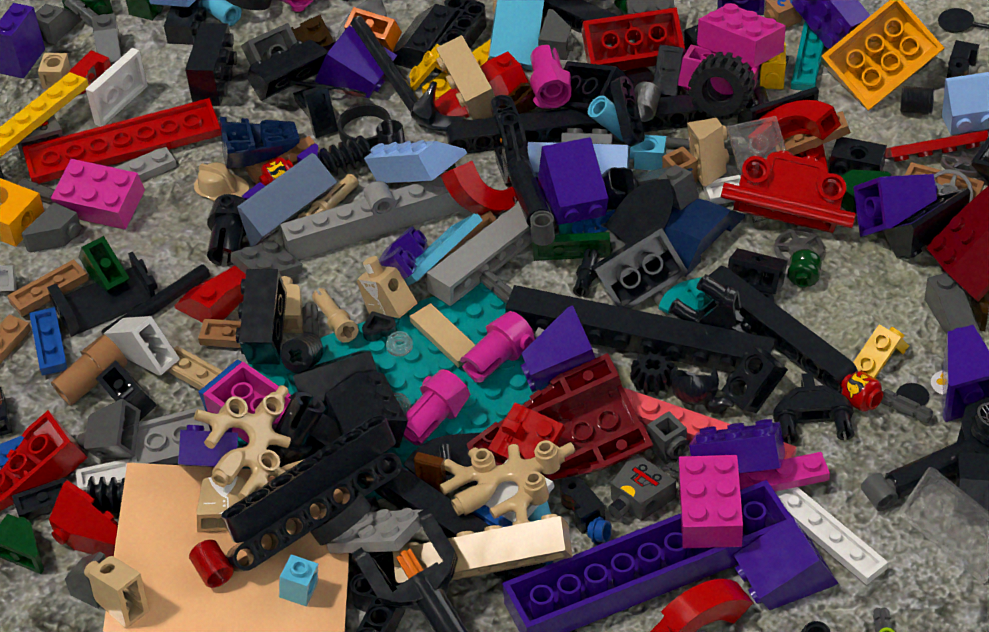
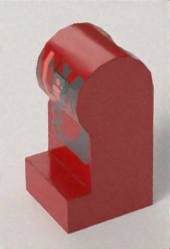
M91 50L69 72L86 78L90 85L109 69L111 64L109 57Z

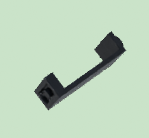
M133 251L128 253L131 268L125 270L130 278L129 281L109 291L104 290L96 282L67 295H63L57 283L47 287L52 305L55 307L57 314L71 337L122 316L155 295L154 290L158 289L156 281L152 275H147L148 271L142 259L138 260Z

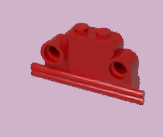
M788 151L772 152L766 159L760 156H751L743 163L739 186L725 182L723 184L720 198L735 201L733 207L735 211L829 233L834 232L836 225L852 228L856 213L840 209L842 198L846 192L844 179L834 173L827 174L826 166L814 157L805 156L802 158L793 156Z

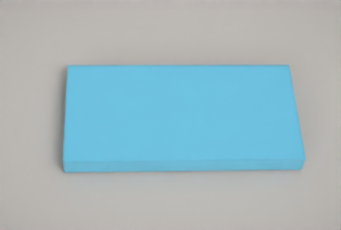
M496 0L488 60L509 52L521 64L522 68L533 71L530 55L538 47L544 0Z
M474 213L451 225L426 248L425 252L415 259L417 267L414 273L404 279L407 286L417 282L482 221L481 217Z

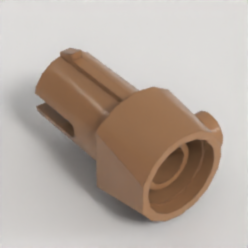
M101 335L80 351L82 356L51 381V385L57 394L68 405L72 406L99 383L96 378L115 360L123 368L128 364L121 350L106 335Z

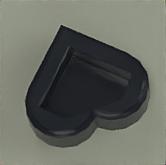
M374 311L371 312L362 326L364 339L371 342L377 341L381 337L393 336L397 330L394 318Z

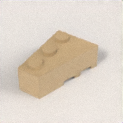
M461 35L437 47L439 57L436 58V61L442 72L447 71L448 76H446V79L451 89H456L457 94L455 95L460 106H465L471 120L492 118L491 100L495 97L493 90L463 36Z

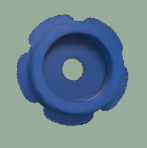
M598 517L589 523L587 534L595 545L606 543L610 540L612 533L610 521Z

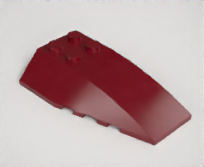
M989 186L954 216L950 223L939 235L934 237L927 247L947 274L978 302L989 291Z
M608 353L557 375L550 381L548 386L541 391L537 390L522 405L564 424L565 430L556 445L560 448L571 442L576 452L565 457V462L561 463L558 471L553 474L540 473L549 480L600 471L654 447L642 421H639L621 384L619 374ZM505 418L499 423H493L467 443L469 451L472 448L488 450ZM493 455L496 465H502L506 462Z

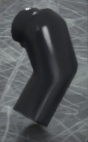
M759 86L755 88V98H751L752 103L748 101L746 108L769 102L765 87Z

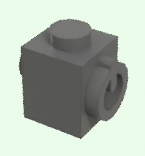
M670 411L647 424V433L654 446L650 449L664 463L670 459H679V456H682L689 447L687 428Z

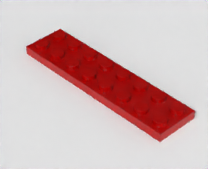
M210 98L24 146L22 149L31 181L40 184L61 178L70 159L108 166L138 158L156 149L167 147L169 150L221 136V128Z

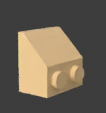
M717 118L687 123L690 153L698 160L697 178L703 186L710 185L727 173L726 164L729 163L728 150L724 148V140H727V131L725 125H722Z

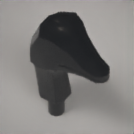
M434 81L430 83L426 92L414 103L411 109V117L421 126L431 130L446 131L447 126L453 122L469 120L465 119V116H447L437 110L435 105L437 82Z

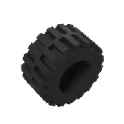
M717 52L715 56L713 54L708 55L698 65L689 81L688 87L691 88L688 93L689 97H694L691 102L693 106H699L698 111L700 113L704 111L707 113L706 117L716 116L718 120H722L723 116H725L727 120L732 118L733 115L737 116L744 109L754 93L755 80H752L754 77L753 70L748 71L750 65L747 62L744 64L741 62L742 57L737 56L734 58L732 57L733 53L727 52L726 55H723V52ZM721 77L727 80L733 88V94L725 95L717 92L713 88L710 78Z

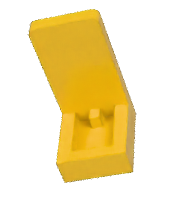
M785 42L784 52L761 64L760 86L765 87V89L784 90L786 69Z
M436 44L431 51H427L418 66H414L410 71L409 78L412 90L415 91L435 67L440 69L436 58L439 57L436 48L440 45Z
M879 324L853 361L858 371H863L876 378L894 350L904 355L909 347L903 340L905 335L893 327L888 330Z

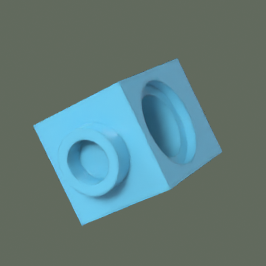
M645 135L643 142L630 147V159H634V169L656 170L662 168V156L666 155V136Z
M291 554L280 575L279 597L307 607L318 584L319 564Z

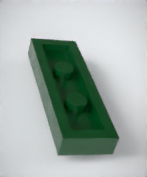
M610 232L555 235V239L551 244L544 246L533 242L534 261L583 259L584 251L590 249L589 257L591 256L592 249H595L600 253V258H605L611 254Z

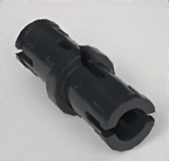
M590 249L584 251L582 263L577 268V280L573 287V293L578 297H581L583 289V297H587L590 293L592 281L596 279L595 274L590 268L600 259V253L595 249H592L590 257Z

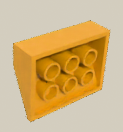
M889 0L821 56V62L834 78L869 111L945 48L903 0Z

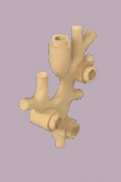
M280 385L276 392H271L257 406L254 414L248 413L246 402L236 396L229 398L218 414L197 409L195 412L194 420L209 424L212 427V432L204 441V444L210 449L216 446L224 433L230 428H240L247 433L249 444L243 448L233 449L222 456L213 468L211 477L216 485L225 487L233 482L244 466L250 467L252 475L238 494L240 500L267 484L270 476L276 478L286 472L279 466V456L274 451L267 450L269 445L288 448L291 441L290 437L275 433L272 428V423L284 410V398L289 393L288 388Z
M545 440L537 444L534 458L522 459L519 446L511 444L508 446V461L505 464L496 465L492 452L484 448H472L468 453L472 466L464 467L450 459L444 461L445 470L455 475V477L440 484V488L443 494L446 495L471 481L478 482L477 485L456 494L455 498L451 500L457 515L464 514L466 516L485 505L491 499L499 484L506 481L515 482L518 485L517 493L513 497L490 508V513L496 519L508 512H515L516 521L528 520V506L530 504L542 505L549 498L546 479L540 473H555L559 470L561 463L565 462V457L576 451L571 442L559 448L552 442Z

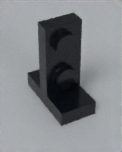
M326 85L315 88L310 87L293 93L295 102L309 117L315 138L338 131L329 90Z

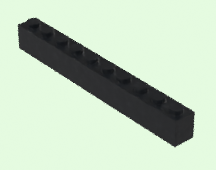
M518 285L513 286L505 307V313L509 311L516 312L536 332L538 327L545 330L559 315L573 305L591 344L647 355L649 350L652 354H657L661 351L663 356H670L672 361L710 369L715 367L716 370L726 373L735 372L742 362L743 355L752 346L767 350L772 356L774 351V338ZM763 363L760 364L759 372L762 370Z

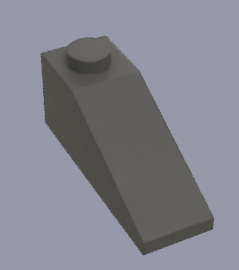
M677 165L649 171L637 180L640 186L653 180L670 179L673 190V207L682 210L699 198L693 173Z
M947 272L928 277L924 300L945 334L947 335L948 331L959 327L974 325L980 335L962 286Z

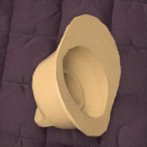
M202 163L199 165V173L194 183V190L200 196L215 201L217 197L224 194L242 197L241 195L249 190V185L246 180L231 173L223 163Z

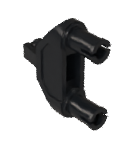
M707 274L699 280L696 288L713 298L703 308L694 310L676 298L668 310L669 314L679 319L750 333L752 323L739 314L741 309L739 291L730 285H721Z
M813 373L801 374V387H796L787 394L773 411L774 422H780L783 442L788 443L787 436L790 437L791 444L798 441L799 436L796 429V424L835 421L838 439L844 440L843 432L846 434V440L853 438L855 435L851 422L854 413L852 403L844 395L825 385L815 386Z

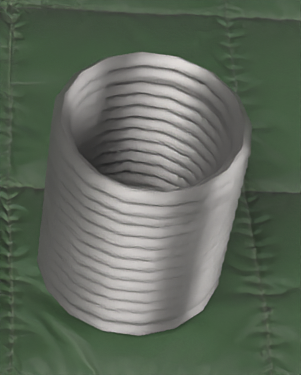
M641 82L636 85L634 92L641 121L646 122L652 120L655 116L661 91L651 82Z

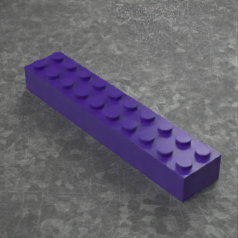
M764 480L740 490L743 520L742 547L683 548L680 513L575 554L573 557L562 559L503 582L504 604L519 632H570L738 565L733 554L790 518L791 515L769 482Z

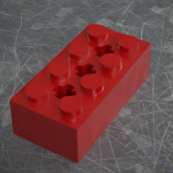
M677 7L583 21L581 32L587 63L617 66L622 71L639 67L656 66L659 45L685 49Z

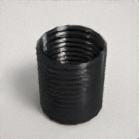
M902 86L900 112L932 114L935 89Z
M389 119L379 123L377 126L378 144L389 145L393 142H397V144L405 142L403 125L399 121Z

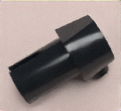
M224 194L217 197L207 219V225L212 231L207 257L209 261L218 266L222 264L224 251L229 253L227 266L233 265L231 262V252L241 249L243 236L246 235L237 208L246 200L240 196Z
M296 391L288 398L291 400L278 424L272 425L275 433L291 438L288 448L277 445H269L267 447V450H272L279 456L280 467L304 460L313 448L312 442L309 439L326 408L321 400L317 402L314 409L308 408L314 397L312 394Z

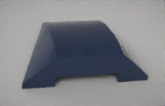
M220 117L222 153L226 168L228 169L251 166L273 159L300 143L299 134L293 121L263 120L260 124L249 123L248 118H242L240 123L227 122V117Z
M698 198L682 210L672 207L670 219L663 231L688 271L684 275L685 277L701 262V254L725 230L731 232L745 218V213Z

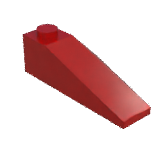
M509 52L494 57L480 66L495 97L498 95L508 96L521 82L529 83L521 64ZM455 88L450 89L435 101L437 110L444 115L469 117L465 106L461 107L455 94H457Z
M234 265L192 288L174 305L175 309L203 323L204 319L224 320L239 306V303L243 302L244 295L241 294V280L246 279V274Z
M49 410L21 435L24 439L15 451L11 449L6 455L9 460L0 470V511L14 504L12 495L64 478L88 458L77 441Z
M67 480L62 485L49 518L53 530L51 533L53 538L59 544H67L77 551L89 554L101 552L105 554L106 558L109 556L114 557L118 523L114 520V516L108 510L104 514L92 505L95 500Z

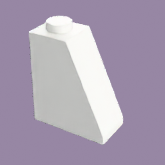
M151 316L122 318L104 333L116 344L126 359L157 375H162L180 360Z

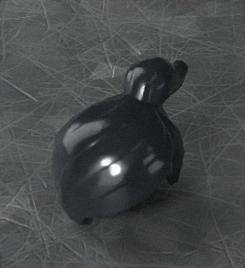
M612 167L602 174L608 195L607 210L609 208L617 209L623 199L639 186L632 168Z
M677 366L672 369L670 384L673 394L677 399L689 405H705L706 410L712 414H719L724 412L727 407H734V402L725 396L716 397L719 389V377L715 367H712L711 376L697 375L692 372L678 370Z

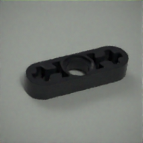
M621 76L611 81V92L622 138L628 146L633 147L643 142L645 135L633 84L628 77Z

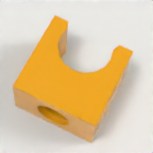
M0 178V241L16 247L23 240L21 233L44 212V207L38 192Z

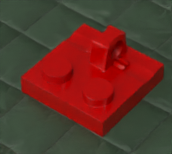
M515 402L488 447V451L507 461L509 458L508 446L516 444L519 446L520 457L522 459H531L535 457L534 451L539 442L547 440L556 445L565 427L564 424Z

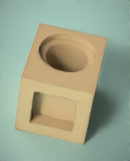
M44 53L38 69L42 89L50 88L68 74L71 67L67 53Z

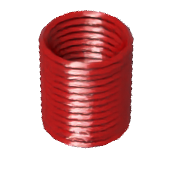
M209 539L198 543L189 554L190 561L207 587L215 588L225 584L234 573V568L216 540Z

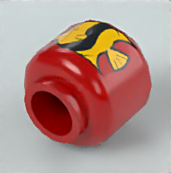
M278 157L261 167L262 175L259 176V181L267 186L294 165L289 159L285 160L282 157Z
M863 371L847 375L841 384L842 395L852 403L853 407L862 412L877 408L883 399L884 393L881 382Z

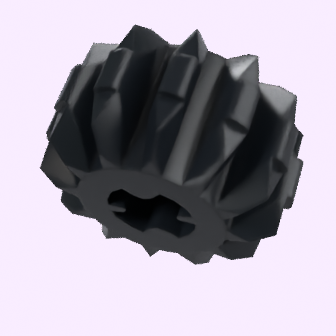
M649 350L647 355L639 353L637 360L632 361L630 380H632L636 391L643 390L645 395L654 392L657 396L659 391L667 393L671 386L670 373L675 367V363H672L670 356H663L661 351L657 354H652Z

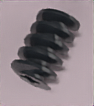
M359 135L356 137V142L350 138L347 140V145L343 141L338 143V148L335 145H330L329 152L327 149L321 148L319 152L320 161L328 171H332L335 176H338V168H341L346 173L348 164H350L353 170L357 169V161L363 167L366 166L364 158L371 153V147L368 141Z
M311 332L295 336L285 342L281 349L282 363L292 372L299 373L317 364L323 356V345L320 337Z
M91 476L87 484V493L95 499L92 505L98 510L102 509L103 512L107 510L110 512L112 509L115 513H119L125 477L122 478L120 485H117L116 477H112L109 485H107L105 477H100L99 483L96 484L94 476Z

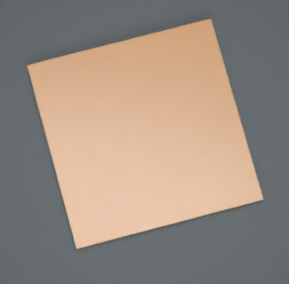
M127 463L114 557L141 573L149 612L126 629L106 611L103 632H345L349 553H330L327 545H320L309 532L249 571H234L232 577L225 584L215 588L207 587L189 559V554L193 547L204 540H216L226 556L228 551L238 544L233 542L228 531L197 532V506L202 480L212 477L214 467ZM241 469L237 476L243 477L246 484L252 475L251 470ZM270 476L268 481L270 482L271 480L275 479V477ZM336 489L334 492V500L337 503L343 501V493L339 489ZM312 504L310 507V514L314 519H317L320 515V509L316 504ZM289 519L286 522V530L291 535L296 531V524L293 520ZM267 534L261 540V544L266 550H269L272 546V539ZM240 550L237 554V561L242 566L247 564L248 555L245 551ZM291 554L319 564L318 584L307 607L279 597L280 575Z

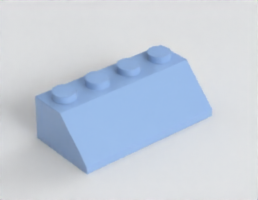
M989 72L945 79L942 118L950 135L989 129Z
M420 140L415 143L406 141L402 144L393 142L389 145L380 143L371 148V153L364 160L376 181H383L385 183L432 181L466 155L467 152L463 148L438 141L425 142Z
M528 142L529 161L536 177H538L542 146L556 143ZM593 144L601 174L612 167H629L630 146Z

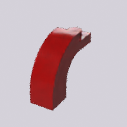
M800 100L781 105L759 118L761 126L747 138L755 156L764 157L780 142L791 136L809 134L824 140L841 124L834 106L817 100Z
M469 161L440 175L453 199L472 213L482 216L484 213L491 211L493 215H499L515 206L514 202L518 201L513 186L505 190H496L486 185L480 178L473 161Z
M730 579L706 581L690 588L671 601L661 611L664 617L650 632H696L704 625L718 620L734 624L754 602L736 581Z

